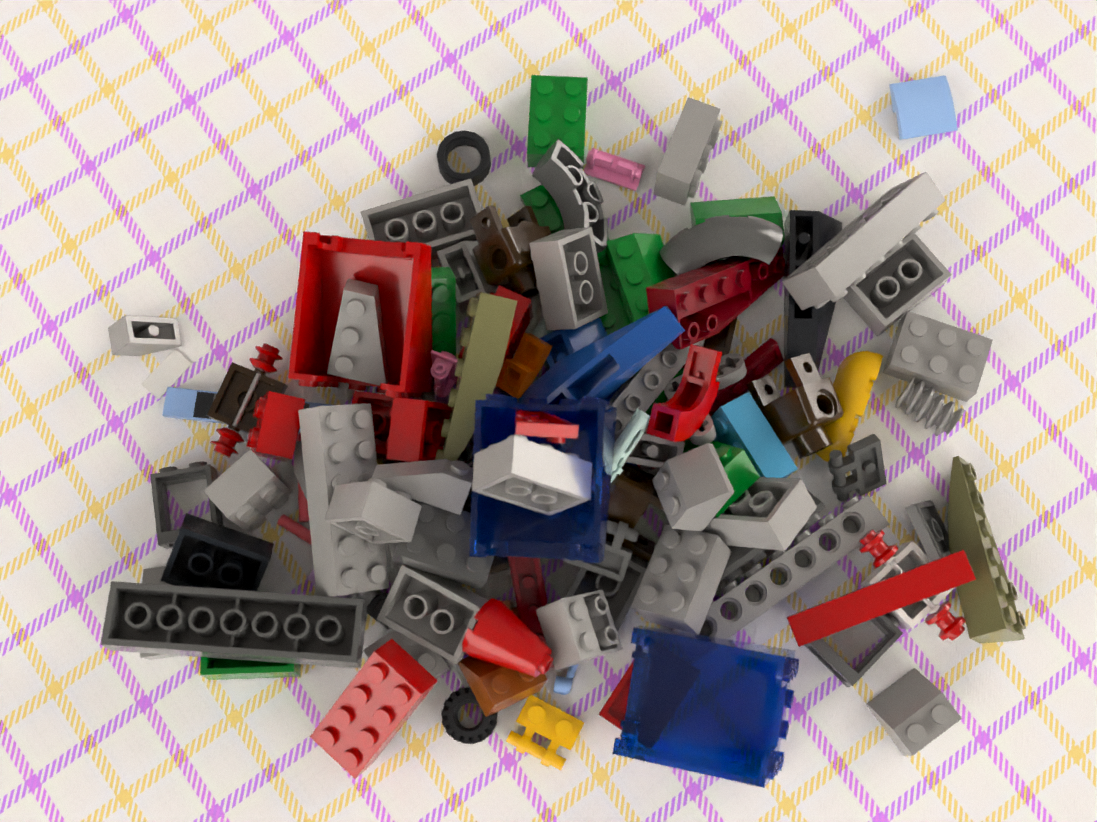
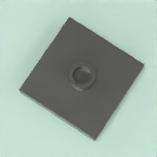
M924 501L906 507L905 510L930 562L949 555V534L933 501Z

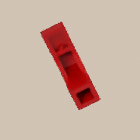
M690 344L679 387L669 401L653 403L646 434L672 442H681L690 438L700 428L714 403L720 382L715 380L722 356L721 351Z

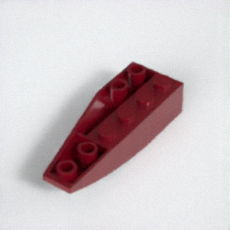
M779 247L770 264L755 258L738 256L682 273L646 287L649 314L664 306L670 309L685 330L671 342L679 350L718 334L784 276L785 259L783 247Z

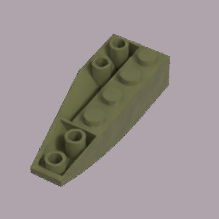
M483 292L477 293L476 298H470L466 316H471L469 328L463 327L459 345L465 347L462 359L458 358L454 376L458 377L456 388H451L447 406L451 407L449 419L444 418L440 436L445 437L443 449H437L435 460L447 459L456 461L478 426L493 394L503 365L517 300Z
M960 456L953 457L948 501L950 554L964 550L976 577V580L956 587L964 619L966 620L969 638L980 644L1025 639L1023 629H1026L1025 620L1022 613L1016 609L1014 600L1018 599L1014 584L1008 580L993 537L992 529L984 510L982 495L977 490L974 481L977 480L975 469L971 463H967Z

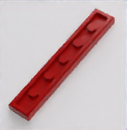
M960 550L787 616V620L797 645L800 647L976 580V577L965 551Z

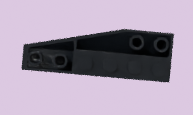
M790 210L784 222V279L842 230V222L820 211ZM785 286L784 387L796 388L785 361L810 353L817 370H819L836 302L833 303L830 299L829 302L818 309L812 306L801 310Z

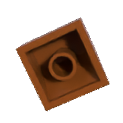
M471 656L461 659L458 663L486 717L539 692L548 680L546 675L542 673L534 677Z

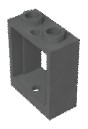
M193 462L189 464V468L184 469L164 467L159 469L160 473L150 474L159 546L165 549L173 548L180 530H171L167 486L206 479L208 487L218 476L217 470L210 464L207 465V462ZM209 499L211 521L224 526L222 512Z
M889 613L871 619L870 621L885 636L854 669L822 638L804 646L846 687H851L892 646L903 632L898 628L900 626L898 621Z

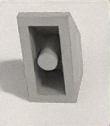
M125 315L108 327L112 355L142 356L177 348L182 345L177 318Z
M644 432L625 462L661 469L667 460L683 454L685 442H672Z

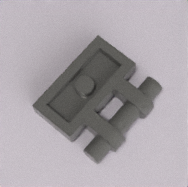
M875 434L848 445L849 455L842 457L840 450L830 452L828 467L834 478L832 480V489L837 494L839 501L848 500L849 492L856 490L862 496L887 484L881 442ZM852 471V475L846 477L845 473Z
M580 511L577 523L588 526L586 534L574 530L564 562L622 582L633 552L631 549L622 547L624 539L636 543L639 531L628 527V523L620 521L618 524L601 518L602 515L593 512V514ZM597 529L615 535L613 543L596 538Z

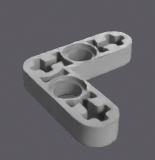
M729 353L721 356L718 368L720 375H717L715 380L720 382L718 390L740 381L746 375L745 362L740 354ZM683 374L673 378L664 388L667 401L677 391ZM709 414L701 425L704 431L700 432L697 430L689 438L694 445L702 446L711 443L716 437L715 427Z

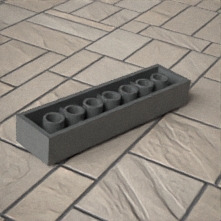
M111 581L101 645L111 651L361 668L368 606L364 599Z

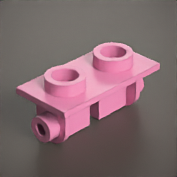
M592 148L587 154L584 172L586 175L636 191L645 165Z
M431 350V374L435 381L434 393L439 397H446L450 394L454 384H457L458 377L454 376L457 358L449 352L442 351L439 353Z

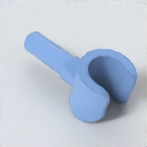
M579 664L570 666L566 677L556 675L554 693L566 695L570 692L574 674Z

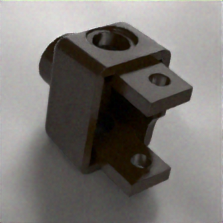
M487 206L470 219L479 243L472 251L485 281L489 285H511L513 292L526 298L539 295L529 243L551 235L549 226H539L532 206H525L507 219L510 227L503 228L495 206Z
M810 353L785 361L796 388L783 396H780L771 376L746 384L752 398L782 445L792 443L799 459L808 457L833 445L825 427L842 418L844 414L830 377L821 379Z
M624 463L622 473L620 475L617 474L604 497L591 490V500L578 505L591 511L590 514H593V512L602 515L601 518L618 524L622 521L628 523V527L634 529L649 504L663 511L664 509L652 482L655 476L628 463ZM585 525V528H584L585 534H586L587 529H588V526H586V525ZM597 529L595 537L613 543L615 535ZM638 534L636 543L624 539L622 547L633 550L632 554L646 562L650 561L656 545L655 542Z

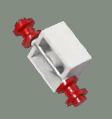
M871 529L859 540L862 545L858 550L861 553L869 552L875 558L872 565L876 569L860 585L866 587L929 563L930 560L914 541L903 543L899 547L896 544L888 546L883 541L884 531L881 529L875 532ZM954 588L889 612L898 621L901 629H912L929 613L925 622L928 625L936 624L941 629L939 633L941 640L949 638L953 641L965 630L963 624L966 620L963 616L954 617L949 612L951 608L949 601L938 604Z

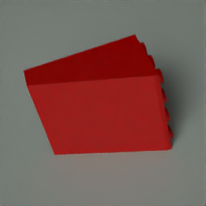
M303 231L288 379L299 380L298 386L338 388L340 382L348 383V389L366 391V386L377 387V393H384L385 396L396 398H422V393L432 392L431 246L419 242H386L345 238L336 235H320V233ZM348 278L375 284L379 288L383 333L386 341V355L390 371L388 383H380V386L327 374L343 290Z

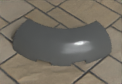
M558 139L543 155L532 176L546 188L556 202L563 219L564 230L592 227L596 252L600 253L606 248L608 239V218L603 217L601 208L604 200L596 182H590L582 170L583 162L570 148Z
M715 216L705 219V222L695 225L690 229H683L672 237L659 253L668 267L678 275L700 268L716 259L730 256L751 257L770 264L781 245L783 230L780 226L770 221L754 216Z

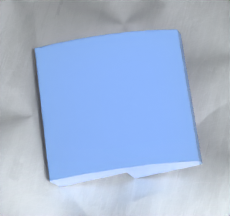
M946 75L889 84L892 111L896 112L899 140L958 130L954 104Z

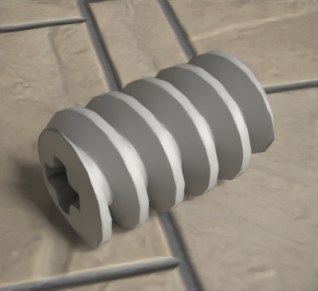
M914 377L897 399L895 407L898 409L906 404V415L916 411L915 422L926 418L925 429L936 425L934 435L938 436L946 432L947 436L960 420L965 410L960 408L953 413L954 402L950 401L943 406L945 396L941 394L933 399L935 389L931 387L924 392L925 382L921 380L914 385Z

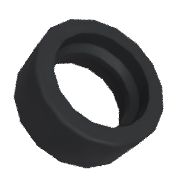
M466 130L456 131L446 136L439 144L437 151L438 167L444 180L448 183L454 184L471 178L473 185L476 186L483 182L489 174L491 167L489 146L475 132ZM460 146L474 147L480 154V164L475 170L468 173L455 172L448 165L449 153Z

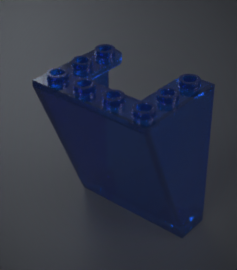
M485 394V400H476L473 468L474 455L488 448L489 445L497 444L508 439L509 436L515 435L514 422L516 410L547 412L578 425V438H566L565 443H552L542 437H525L528 438V441L551 445L554 450L562 453L576 454L579 456V459L591 462V500L549 516L472 491L469 557H487L488 555L498 557L569 559V561L583 560L585 563L603 562L617 408L610 406L608 400L599 397H581V403H578L577 399H560V405L548 404V399L529 398V404L517 403V398L503 394Z
M641 625L633 627L631 643L636 644V649L632 652V658L635 659L625 719L621 720L620 727H622L621 738H615L612 754L765 788L770 780L775 779V775L778 776L779 771H782L785 752L780 751L781 739H787L790 721L785 720L786 708H792L794 700V690L789 688L791 680L797 677L799 659L794 658L795 650Z

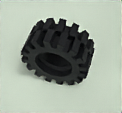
M463 687L451 693L450 697L443 704L444 707L441 711L442 724L447 734L458 742L464 744L481 742L492 734L497 724L498 712L486 717L470 687ZM467 703L476 704L482 712L480 723L473 728L462 726L458 720L459 709Z

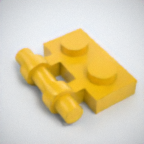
M531 695L527 698L516 720L517 723L527 727L524 734L520 735L511 730L506 742L515 746L516 751L522 754L527 752L540 759V763L544 766L549 767L551 765L561 770L566 759L556 754L559 745L571 751L585 722ZM535 732L551 740L547 749L531 741Z

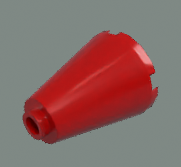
M494 598L488 600L474 616V619L478 621L474 630L467 629L462 643V651L471 657L530 676L537 677L540 673L546 674L554 660L551 657L552 649L502 601Z

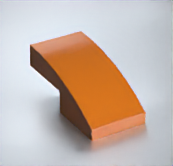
M524 333L513 359L506 358L499 373L496 386L511 396L520 398L539 373L552 346L531 333Z

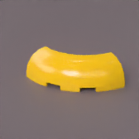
M870 351L855 352L847 356L839 365L833 386L844 414L842 418L825 427L833 445L816 453L824 461L829 462L830 452L833 450H840L842 457L845 456L848 450L847 446L850 445L859 421L855 416H863L871 395L870 391L874 383L872 380L875 381L877 379L883 355Z

